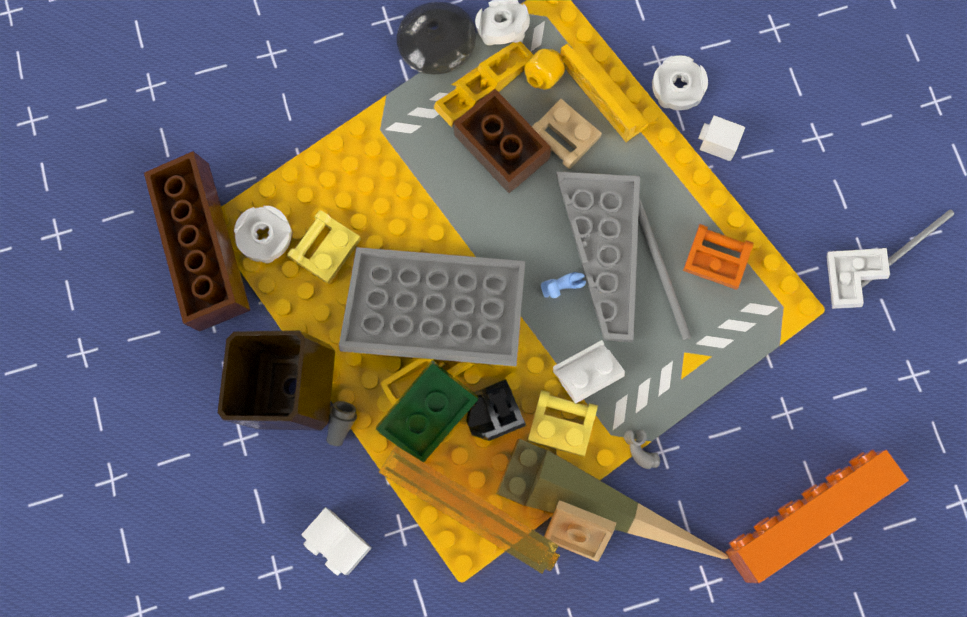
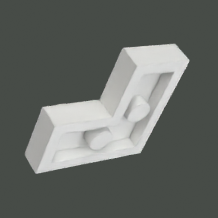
M887 248L832 251L827 253L832 309L862 307L861 280L888 279L890 276Z

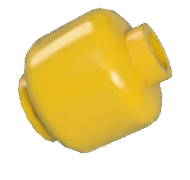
M553 49L538 50L524 67L528 83L534 88L543 90L552 88L565 72L563 57Z

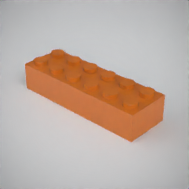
M872 449L866 453L858 454L849 461L851 466L843 469L839 468L825 477L828 481L827 483L823 482L818 486L815 484L801 493L804 497L802 500L790 501L777 510L780 515L771 518L766 517L753 526L756 530L755 532L746 535L743 533L730 541L731 548L725 551V553L744 581L747 583H761L908 482V478L887 450L875 452Z

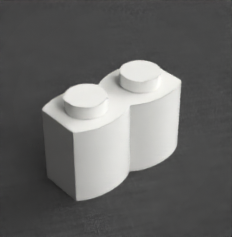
M326 507L301 534L306 539L304 546L316 556L319 552L323 554L328 560L325 565L337 576L341 572L344 575H349L372 548L334 512Z

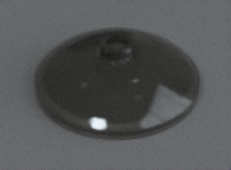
M429 2L414 8L404 17L397 31V46L401 57L411 68L425 74H444L459 68L469 59L476 44V30L471 17L459 6L448 2ZM435 26L438 27L437 29H434V30L430 29V28L435 27Z

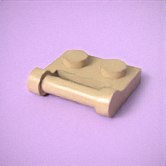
M562 99L539 122L532 126L551 146V151L563 160V165L568 169L578 162L602 134ZM547 127L552 129L575 150L569 152L545 131Z

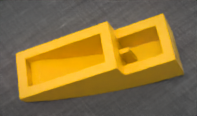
M419 358L382 381L380 385L392 406H394L432 360L453 377L475 364Z

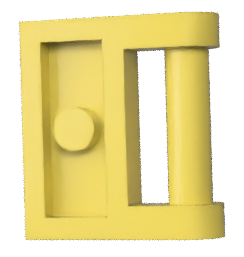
M319 210L314 217L316 220L296 248H291L287 256L298 265L330 284L361 238L332 219L328 214ZM326 226L331 229L309 260L304 257L323 228Z
M541 390L528 442L584 457L598 405L591 403L588 406L580 403L575 404L569 400L550 396V392ZM546 406L585 417L584 424L581 425L545 415Z

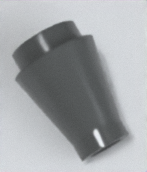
M337 401L330 407L328 435L326 438L327 443L330 445H343L345 437L357 419L354 405L345 401Z

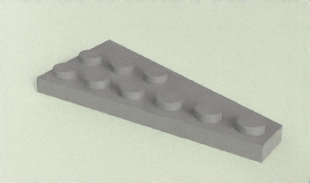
M556 172L603 340L633 342L640 176Z

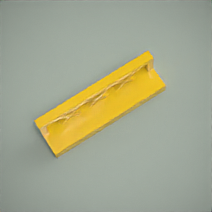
M568 43L561 47L560 55L563 57L566 71L625 142H628L648 127V121L582 43L573 49Z

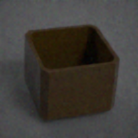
M299 330L234 331L226 339L217 413L224 421L254 429L321 431L329 422L335 350L330 344ZM297 380L296 392L291 395L289 392L290 384Z

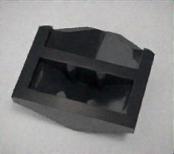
M506 379L474 392L478 395V400L468 411L466 420L472 436L491 441L526 426Z

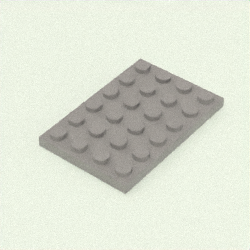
M356 247L339 349L342 352L517 366L525 261Z

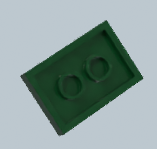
M432 360L377 424L376 430L420 464H423L477 402L478 395Z

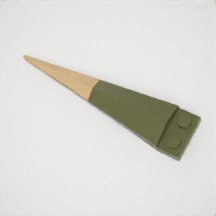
M517 440L497 489V495L523 506L554 513L560 500L616 522L615 530L721 559L729 558L725 553L554 453L524 440Z

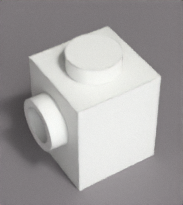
M713 116L710 124L704 123L698 139L703 140L699 150L731 161L738 148L745 127Z

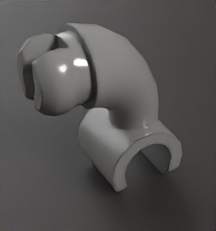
M637 430V439L635 441L633 431H626L624 440L630 445V451L635 462L645 469L657 468L660 465L659 455L646 452L641 448V445L645 443L647 438L646 432Z

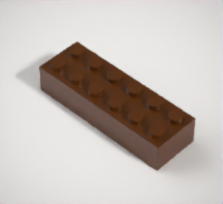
M192 151L144 172L183 324L200 332L251 311L209 163Z

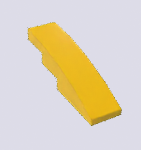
M521 41L511 43L481 62L477 71L459 81L455 90L436 101L434 109L452 127L457 119L493 89L500 92L525 70L524 67L533 54Z

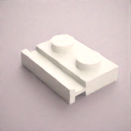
M602 340L553 366V373L560 379V383L575 404L625 376V370L610 350H607Z

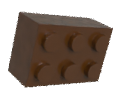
M493 89L453 123L455 137L508 193L512 192L550 159L551 146L496 89Z

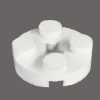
M492 0L488 3V8L484 11L481 8L477 13L475 24L479 35L486 45L520 42L524 39V32L530 24L528 9L524 3L523 5L519 4L518 0Z
M673 56L663 61V64L655 71L652 89L663 108L687 110L700 103L708 86V77L705 69L693 62L694 59L687 56ZM677 78H681V81L686 82L687 85H684L683 88H678L673 83L676 82Z
M263 206L256 209L253 207L246 210L237 219L234 227L235 242L239 250L247 258L263 263H271L280 257L289 247L293 234L285 215L272 206ZM269 228L268 238L258 240L259 235L256 232L259 229L265 230Z

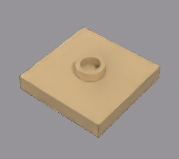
M559 500L543 540L597 562L600 560L615 530L616 522Z

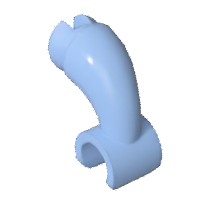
M572 272L557 280L550 279L542 282L541 289L544 297L557 298L561 295L559 290L582 288L586 284V280L582 279L585 275Z

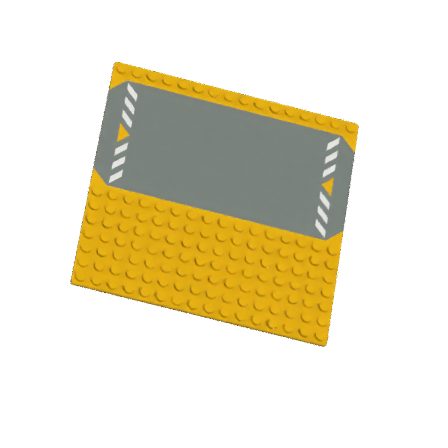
M571 0L524 1L523 3L528 9L530 24L524 32L525 37L521 42L533 55L540 49H553L560 53L561 47L567 43L572 49L582 43L649 123L647 128L628 142L623 140L566 69L562 77L548 90L532 87L527 81L524 70L499 93L531 126L539 122L562 99L602 134L597 142L572 168L568 169L563 165V160L551 151L550 159L512 192L508 193L455 137L454 127H451L434 109L435 102L455 90L459 81L477 71L481 62L513 43L486 45L479 33H477L221 207L238 268L282 331H302L330 344L335 350L331 391L332 403L345 401L355 406L357 419L352 425L351 430L459 582L468 580L553 516V513L523 506L496 494L517 440L521 439L528 442L541 390L550 392V396L574 402L560 383V379L553 373V366L602 340L607 350H610L625 370L623 378L578 402L587 406L589 403L598 405L584 457L528 442L554 453L596 479L601 480L632 457L630 445L624 440L626 431H633L635 441L637 439V430L646 432V441L641 445L643 449L825 311L820 301ZM547 127L545 131L569 152L575 150L552 129ZM556 172L640 176L639 198L689 329L690 339L683 340L639 218L633 342L603 340L587 281L582 288L559 290L561 295L557 298L544 297L541 289L542 282L550 279L557 280L572 272L584 274ZM263 206H272L285 215L293 234L289 247L271 263L257 262L247 258L236 245L234 233L236 221L243 212L254 207L256 209ZM319 210L359 235L361 240L356 246L359 248L525 261L517 366L474 363V366L455 376L457 380L473 392L506 379L525 421V427L487 441L472 436L466 421L467 412L423 464H420L376 430L377 424L393 407L380 383L419 358L340 351L339 341L356 248L330 284L298 265L287 256L291 248H296L316 220L314 217ZM699 224L708 226V230L742 242L748 240L754 243L737 290L683 271ZM326 226L323 228L304 257L309 260L331 229ZM269 228L265 230L259 229L256 232L259 235L258 240L268 238ZM705 240L702 242L703 246L739 258V252ZM547 406L544 412L545 415L581 425L584 424L585 420L583 416Z

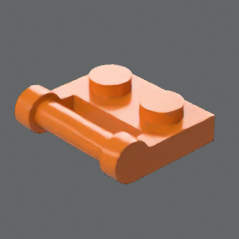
M699 224L683 271L737 290L754 243L748 240L742 242L708 230V226ZM705 240L739 252V258L703 246L702 242Z

